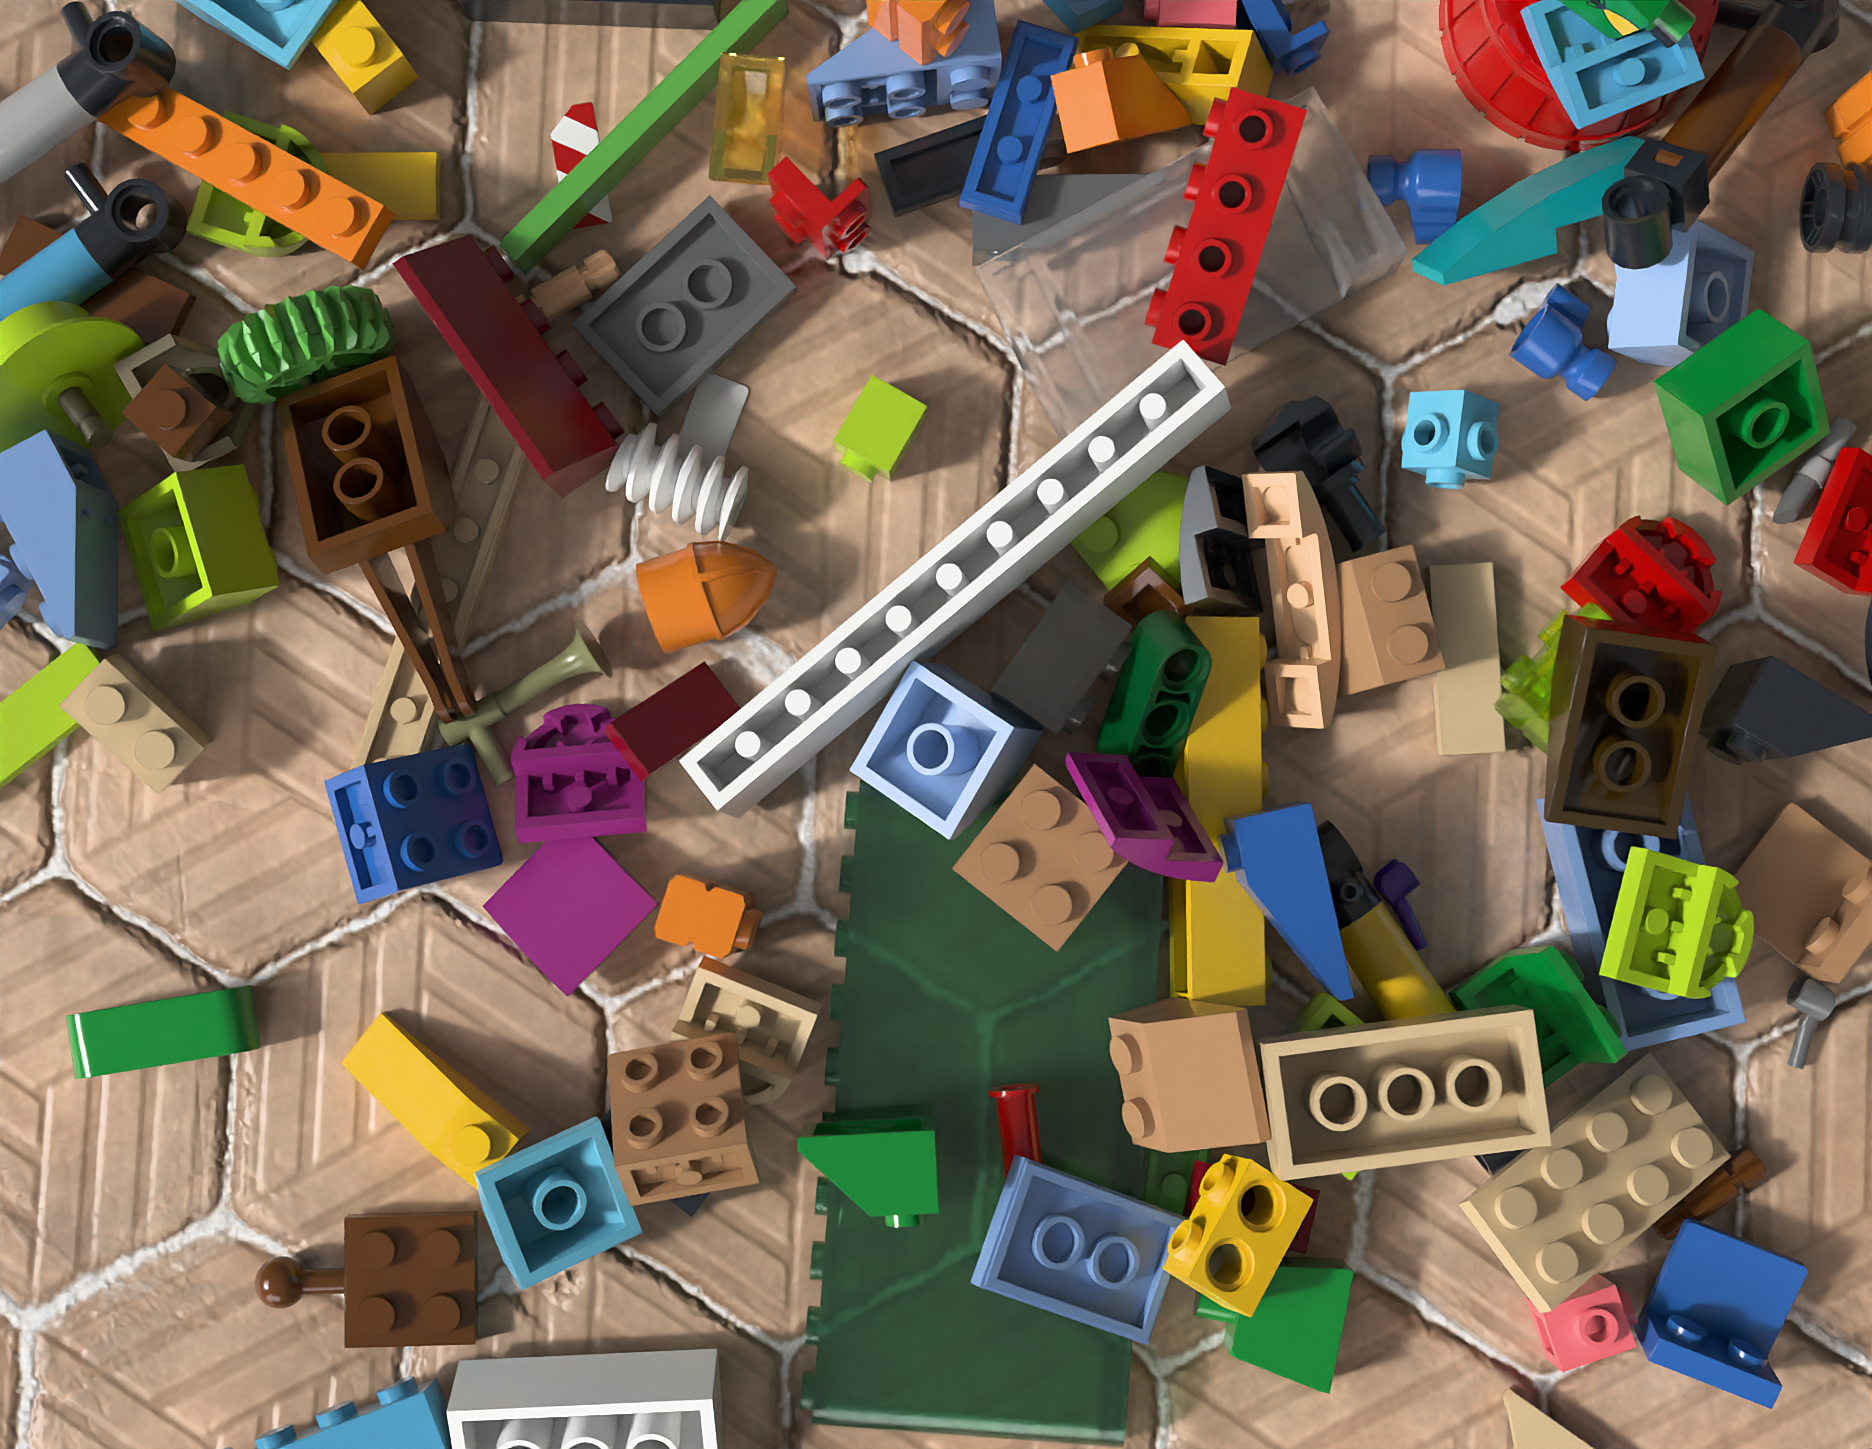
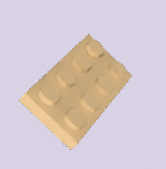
M1651 1052L1638 1056L1550 1129L1552 1146L1525 1149L1458 1205L1540 1313H1545L1555 1309L1731 1156Z

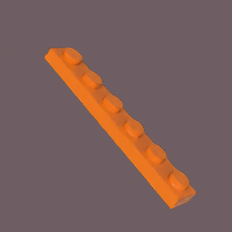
M168 86L161 93L152 97L139 98L131 95L96 119V121L362 270H364L396 215L381 203Z

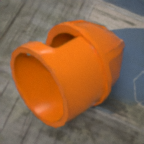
M719 540L691 542L687 544L686 548L636 564V575L642 600L654 634L665 654L716 638L718 641L726 639L748 625L769 599L778 573L776 566L754 549L725 541L720 542Z

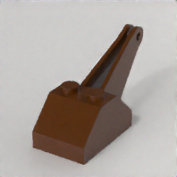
M392 355L276 398L308 557L324 575L357 563L359 564L422 679L439 718L447 725L457 720L453 699L438 660L388 554L390 551L405 547L441 663L455 700L464 716L469 717L477 714L476 698L461 659L430 541L431 536L448 530L458 508L445 456L409 373L397 356Z

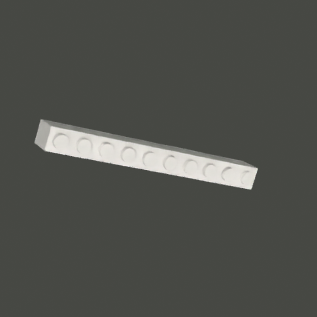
M1184 340L1179 342L681 758L679 762L717 811L739 819L898 686L912 660L929 661L1232 409L1224 385Z

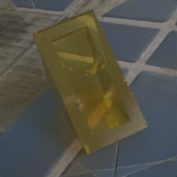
M721 52L709 180L770 186L767 173L779 163L783 147L785 58Z

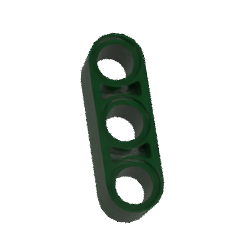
M1169 609L1157 610L1145 616L1137 624L1096 740V754L1126 755L1137 775L1141 777H1173L1211 672L1212 658L1210 652L1178 612Z

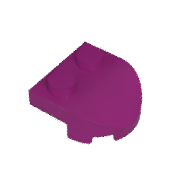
M571 704L558 707L546 712L543 716L544 723L526 739L521 735L519 736L511 757V763L516 775L515 832L519 843L647 832V779L641 782L603 730L610 722L615 720L606 707L594 704Z

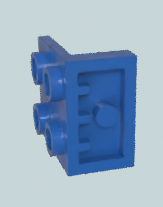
M468 743L364 764L324 781L358 905L379 900L418 886L493 868L503 863L502 853L473 749Z
M1687 1218L1680 1227L1638 1317V1324L1634 1326L1633 1330L1648 1361L1772 1409L1783 1386L1768 1362V1355L1808 1274V1270L1803 1262L1700 1221Z

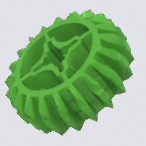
M332 285L321 291L310 289L305 294L295 297L287 296L285 300L278 303L266 304L264 309L246 314L241 322L233 323L218 340V352L222 362L220 367L226 383L231 384L235 397L241 398L244 402H257L266 405L276 401L275 399L389 357L394 351L393 346L396 343L391 330L394 326L387 308H383L379 296L374 294L372 289L348 285L343 288Z

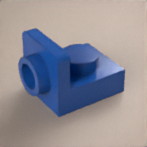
M1237 0L1236 26L1238 30L1254 31L1272 68L1273 75L1285 70L1288 76H1293L1307 69L1321 58L1319 50H1321L1330 33L1324 20L1292 36L1290 33L1292 30L1291 18L1281 0Z

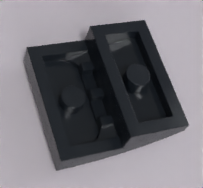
M1207 465L1193 468L1185 493L1179 534L1180 576L1184 603L1187 606L1230 617H1250L1263 613L1251 552L1265 548V538H1249L1242 478Z

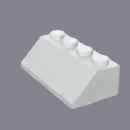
M717 1349L459 1360L447 1407L452 1449H723V1407Z

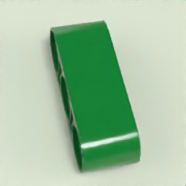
M252 985L66 1015L75 1079L182 1063L261 1048Z

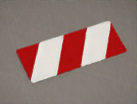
M592 102L571 105L550 133L558 182L567 176L599 144ZM608 194L573 229L611 223L612 214Z

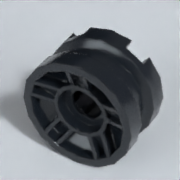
M1817 162L1811 167L1804 183L1799 209L1800 236L1806 251L1810 253H1828L1834 247H1838L1845 254H1862L1869 249L1872 244L1871 164L1852 163L1846 169H1841L1840 165L1836 163Z

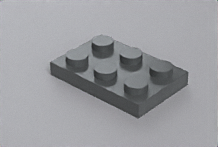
M709 195L571 325L661 420L792 298L798 290L797 286Z

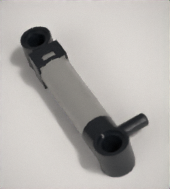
M79 1L67 3L62 8L61 15L78 49L0 102V185L131 95L142 98L152 97L161 93L170 84L175 74L176 57L171 46L132 15L123 11H110L93 21L84 3Z

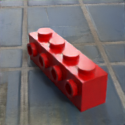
M1231 87L1227 100L1214 97L1203 132L1204 136L1215 139L1208 163L1203 164L1194 161L1183 196L1184 200L1195 203L1187 228L1174 225L1163 261L1164 263L1174 265V272L1168 291L1155 287L1144 325L1156 328L1152 344L1172 349L1184 340L1199 358L1226 366L1308 111L1307 109Z

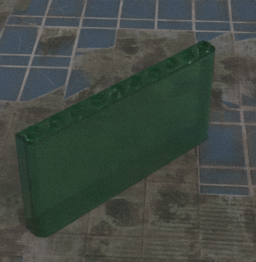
M860 779L859 792H846L844 829L856 830L854 855H842L839 879V893L851 894L849 919L837 918L834 957L846 958L844 983H832L829 1021L841 1022L839 1048L827 1047L824 1085L836 1086L835 1112L823 1111L821 1122L935 1116L939 1213L926 1214V1223L923 1225L889 1227L885 1225V1216L870 1217L826 1176H818L815 1215L827 1216L825 1241L813 1240L810 1280L822 1281L820 1306L808 1305L805 1345L817 1346L815 1371L803 1370L800 1410L812 1411V1425L1123 1448L1127 1424L1132 1339L980 1288L970 1282L1005 1184L996 1098L989 1097L988 1090L990 1088L1015 1083H1039L1041 1091L1035 1093L1043 1165L1142 1201L1146 1147L1133 1144L1132 1137L1123 1121L1122 1106L1125 1101L1119 1072L1115 1068L1110 1056L1112 1035L1108 1017L1156 1002L1164 875L1154 873L1128 861L1056 952L952 869L957 860L1013 790H1006L954 840H949L869 783ZM1075 795L1077 798H1079L1082 802L1086 804L1082 795Z

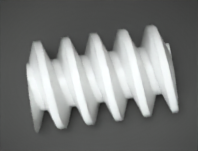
M650 422L638 435L629 433L611 463L605 484L606 490L616 492L626 483L627 500L633 503H638L650 492L649 508L652 512L656 514L662 513L673 503L672 518L675 523L685 524L696 513L695 529L697 533L707 535L719 524L718 539L720 542L725 541L736 523L747 496L749 468L743 465L729 479L724 476L726 457L723 455H719L707 468L701 466L703 446L696 444L682 457L678 455L680 435L673 433L659 446L655 444L657 424Z

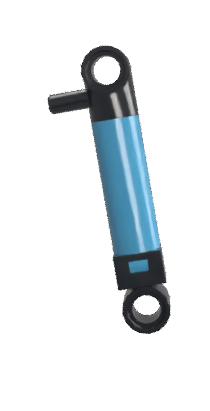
M76 162L70 165L65 170L64 177L91 215L0 279V322L12 313L40 302L64 301L80 306L151 254H163L175 249L183 241L188 225L187 214L183 205L174 196L156 184L144 179H128L118 184L108 195L86 163ZM150 203H156L158 216L155 223L150 228L138 230L136 218L139 211Z

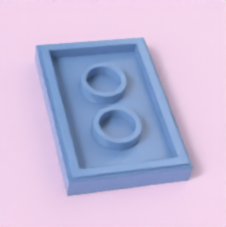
M1014 1155L970 1283L1148 1345L1171 1278V1274L1162 1269L1169 1256L1168 1243L1175 1229L1189 1218L1030 1159Z

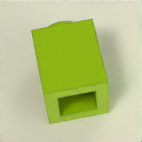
M872 374L833 440L836 451L843 454L839 463L850 472L869 482L873 481L876 474L891 481L928 417L927 405Z

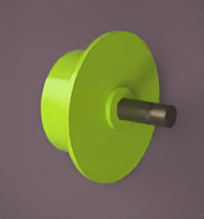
M46 301L32 304L0 322V453L45 429L87 449L91 447L102 448L109 444L113 438L112 431L128 419L122 414V411L133 400L113 364L146 347L139 335L119 321L104 317H91L82 307L64 301Z

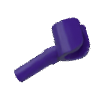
M1393 859L1375 874L1373 886L1379 895L1392 906L1395 914L1399 917L1408 940L1414 949L1418 951L1427 947L1428 944L1412 910V906L1405 897L1416 889L1420 882L1405 863Z

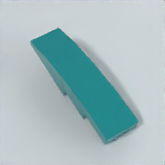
M1629 135L1572 155L1515 183L1464 216L1412 259L1413 272L1445 286L1557 253L1556 228L1603 215L1602 197L1605 191L1615 182L1625 178L1624 167L1645 140Z

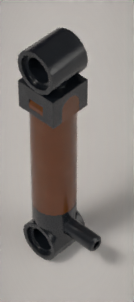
M1719 0L1714 23L1747 32L1663 139L1659 141L1648 137L1624 167L1625 178L1615 182L1605 191L1602 197V212L1608 257L1613 263L1626 269H1646L1659 264L1669 255L1673 247L1672 229L1684 233L1689 230L1710 203L1709 184L1808 56L1811 53L1827 48L1836 40L1839 33V0H1772L1765 9L1734 0Z

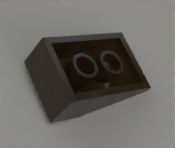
M1564 614L1551 680L1544 819L1547 822L1676 839L1717 645L1688 631Z

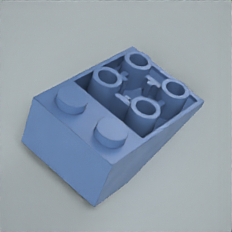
M968 0L970 6L963 20L969 24V29L963 40L947 58L939 53L931 64L927 63L923 66L899 48L898 39L890 42L874 28L870 29L806 75L813 121H826V124L830 127H848L861 123L864 120V115L888 112L891 118L906 119L922 115L926 112V107L951 104V108L955 110H971L988 104V98H993L1001 74L1002 62L994 0Z
M45 429L0 453V523L5 522L15 541V544L9 547L13 561L28 580H35L45 601L39 604V608L51 631L59 638L64 636L67 641L110 651L118 646L119 516L117 511H119V504L92 452Z

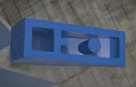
M1297 801L1223 818L1226 833L1219 834L1217 841L1220 856L1224 861L1223 867L1225 872H1235L1240 886L1329 995L1341 1001L1354 998L1311 803Z

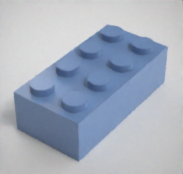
M1687 791L1676 839L1547 822L1544 819L1545 797L1535 799L1576 962L1584 974L1582 985L1594 1003L1605 1007L1617 1020L1622 1030V1036L1619 1039L1626 1051L1745 1023L1746 1020L1735 977H1725L1715 987L1710 989L1712 996L1692 999L1599 975L1630 847L1646 848L1700 865H1706Z

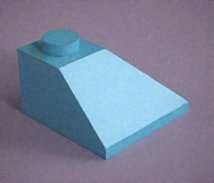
M597 1116L474 1172L482 1209L502 1259L522 1290L642 1233L633 1206H630L614 1167V1156Z

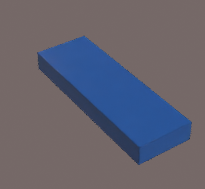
M1018 19L960 197L959 206L1021 225L1058 110L1050 76L1071 70L1079 38Z

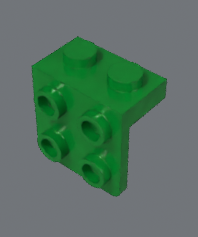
M1552 945L1507 950L1447 993L1459 1011L1512 1004L1533 1009L1544 1089L1579 1063H1616L1627 1055V1051L1619 1039L1622 1036V1030L1617 1020L1605 1007L1595 1004L1581 984L1584 982V974L1577 962L1567 952L1561 949L1557 950Z

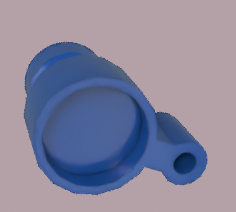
M1421 148L1415 150L1405 161H1397L1393 155H1369L1366 175L1367 206H1390L1396 200L1405 201L1409 209L1415 244L1430 245L1451 228L1457 220L1462 181L1460 149Z
M1558 283L1548 292L1538 312L1527 323L1509 352L1510 357L1543 379H1551L1557 376L1563 377L1566 381V388L1584 401L1592 398L1602 387L1617 362L1616 359L1600 348H1587L1584 345L1583 327L1588 317L1590 306Z

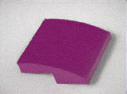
M1068 752L1064 764L1112 850L1135 865L1154 873L1190 881L1215 882L1224 861L1174 778L1138 776L1126 755Z
M595 836L545 841L483 905L484 909L512 941L567 997L571 996L661 904L617 861L618 858Z

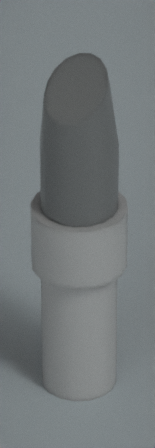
M1834 417L1829 425L1831 433L1817 442L1811 453H1807L1795 469V477L1783 493L1772 518L1774 523L1786 524L1794 521L1806 507L1816 490L1822 489L1830 476L1841 447H1846L1857 431V427L1852 422L1843 417Z

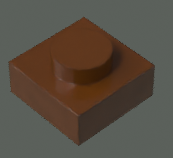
M1151 556L1147 557L1107 592L1103 599V608L1131 634H1133L1137 624L1145 616L1157 610H1173L1185 618L1195 609V607L1185 605L1182 585Z

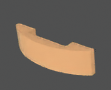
M1303 471L1242 474L1248 533L1249 538H1265L1278 658L1265 663L1264 666L1271 726L1324 729L1331 726L1337 698L1341 663L1339 588L1327 527L1319 503Z

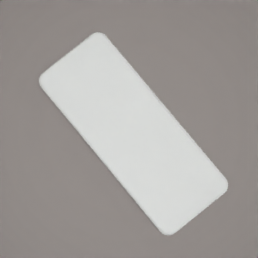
M712 373L699 383L679 433L678 455L684 457L696 444L703 446L701 466L706 468L719 455L725 456L749 392L748 388Z

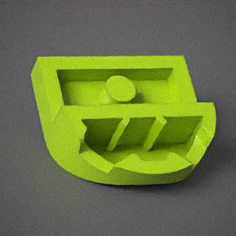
M224 111V118L329 175L327 166L318 151L297 130L284 124L281 125V128ZM203 180L186 231L191 236L250 255L266 258L289 254L308 240Z
M1157 470L1070 542L1109 591L1149 556L1181 584L1179 534L1182 508L1189 482L1188 477L1178 472Z
M1631 846L1599 975L1686 998L1700 999L1712 996L1710 989L1715 987L1725 977L1734 978L1740 974L1749 957L1753 943L1754 917L1751 911L1741 906L1740 899L1734 888L1739 884V881L1730 873L1718 867L1700 865L1654 850Z

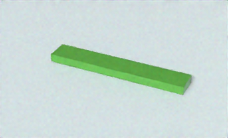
M742 0L500 241L501 244L499 246L509 260L526 276L789 14L787 0Z

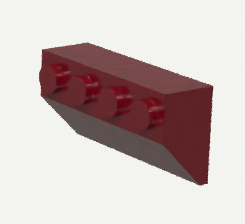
M469 234L405 255L392 263L546 484L564 498L611 465L619 449L615 439L624 434V430L603 401L593 408L578 388L589 380L567 349L555 355L542 335L551 330L552 327L531 297L519 303L506 283L516 276L494 244L483 251Z

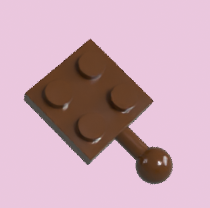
M477 1211L348 1214L344 1218V1268L304 1269L300 1262L291 1257H274L266 1261L256 1274L255 1290L257 1296L269 1307L284 1309L295 1305L303 1295L344 1294L345 1348L475 1345L478 1341Z

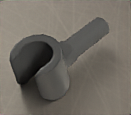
M1801 974L1793 982L1786 1000L1788 1005L1803 1013L1798 1022V1029L1787 1064L1795 1068L1804 1069L1814 1031L1817 1030L1819 1021L1825 1020L1834 1009L1835 997L1832 991L1822 983L1811 979L1805 974Z

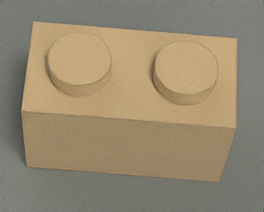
M119 653L105 658L59 705L158 795L168 788L214 741Z

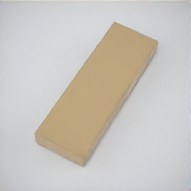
M1493 562L1428 566L1425 568L1427 599L1446 666L1445 670L1432 674L1438 756L1506 752Z

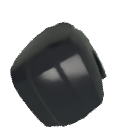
M1317 395L1301 401L1291 400L1277 407L1265 420L1264 427L1251 442L1252 450L1266 472L1303 471L1313 489L1319 506L1323 505L1351 545L1350 548L1353 553L1385 533L1388 529L1385 525H1382L1355 485L1359 481L1357 474L1364 470L1366 466L1360 459L1363 453L1353 428L1351 427L1345 431L1330 403Z

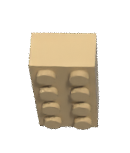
M1512 1004L1252 1038L1271 1139L1266 1141L1270 1171L1281 1181L1552 1146L1533 1009Z

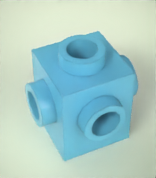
M1467 390L1410 392L1407 423L1401 440L1403 451L1401 468L1426 476L1425 485L1440 489H1463L1465 479H1491L1493 457L1499 445L1497 422L1500 403Z

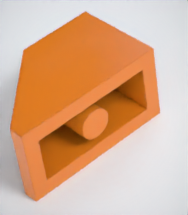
M1111 47L1097 49L1073 56L1075 69L1050 76L1067 153L1140 139L1192 125L1189 111L1140 55L1113 59Z

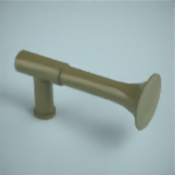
M577 620L575 622L577 632L574 640L562 653L498 692H492L476 701L477 714L466 717L459 711L456 713L457 720L447 725L443 722L438 724L442 736L450 746L459 745L471 739L492 775L495 787L508 782L516 777L510 758L491 727L493 724L507 717L508 713L578 674L601 672L605 676L612 678V668L602 647L582 621Z

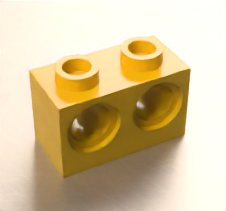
M1224 1153L1221 1160L1213 1164L1204 1175L1199 1188L1201 1197L1189 1219L1183 1221L1173 1232L1168 1243L1169 1256L1162 1269L1222 1307L1252 1317L1314 1200L1289 1183L1281 1181L1275 1174L1253 1160ZM1252 1187L1255 1195L1254 1206L1251 1212L1244 1217L1241 1211V1200L1244 1193ZM1221 1245L1224 1252L1223 1264L1215 1274L1211 1275L1209 1260L1213 1251Z

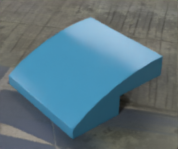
M1541 0L1520 11L1542 66L1559 100L1578 130L1705 78L1689 32L1675 45L1666 48L1644 28L1616 39L1606 37L1559 0Z

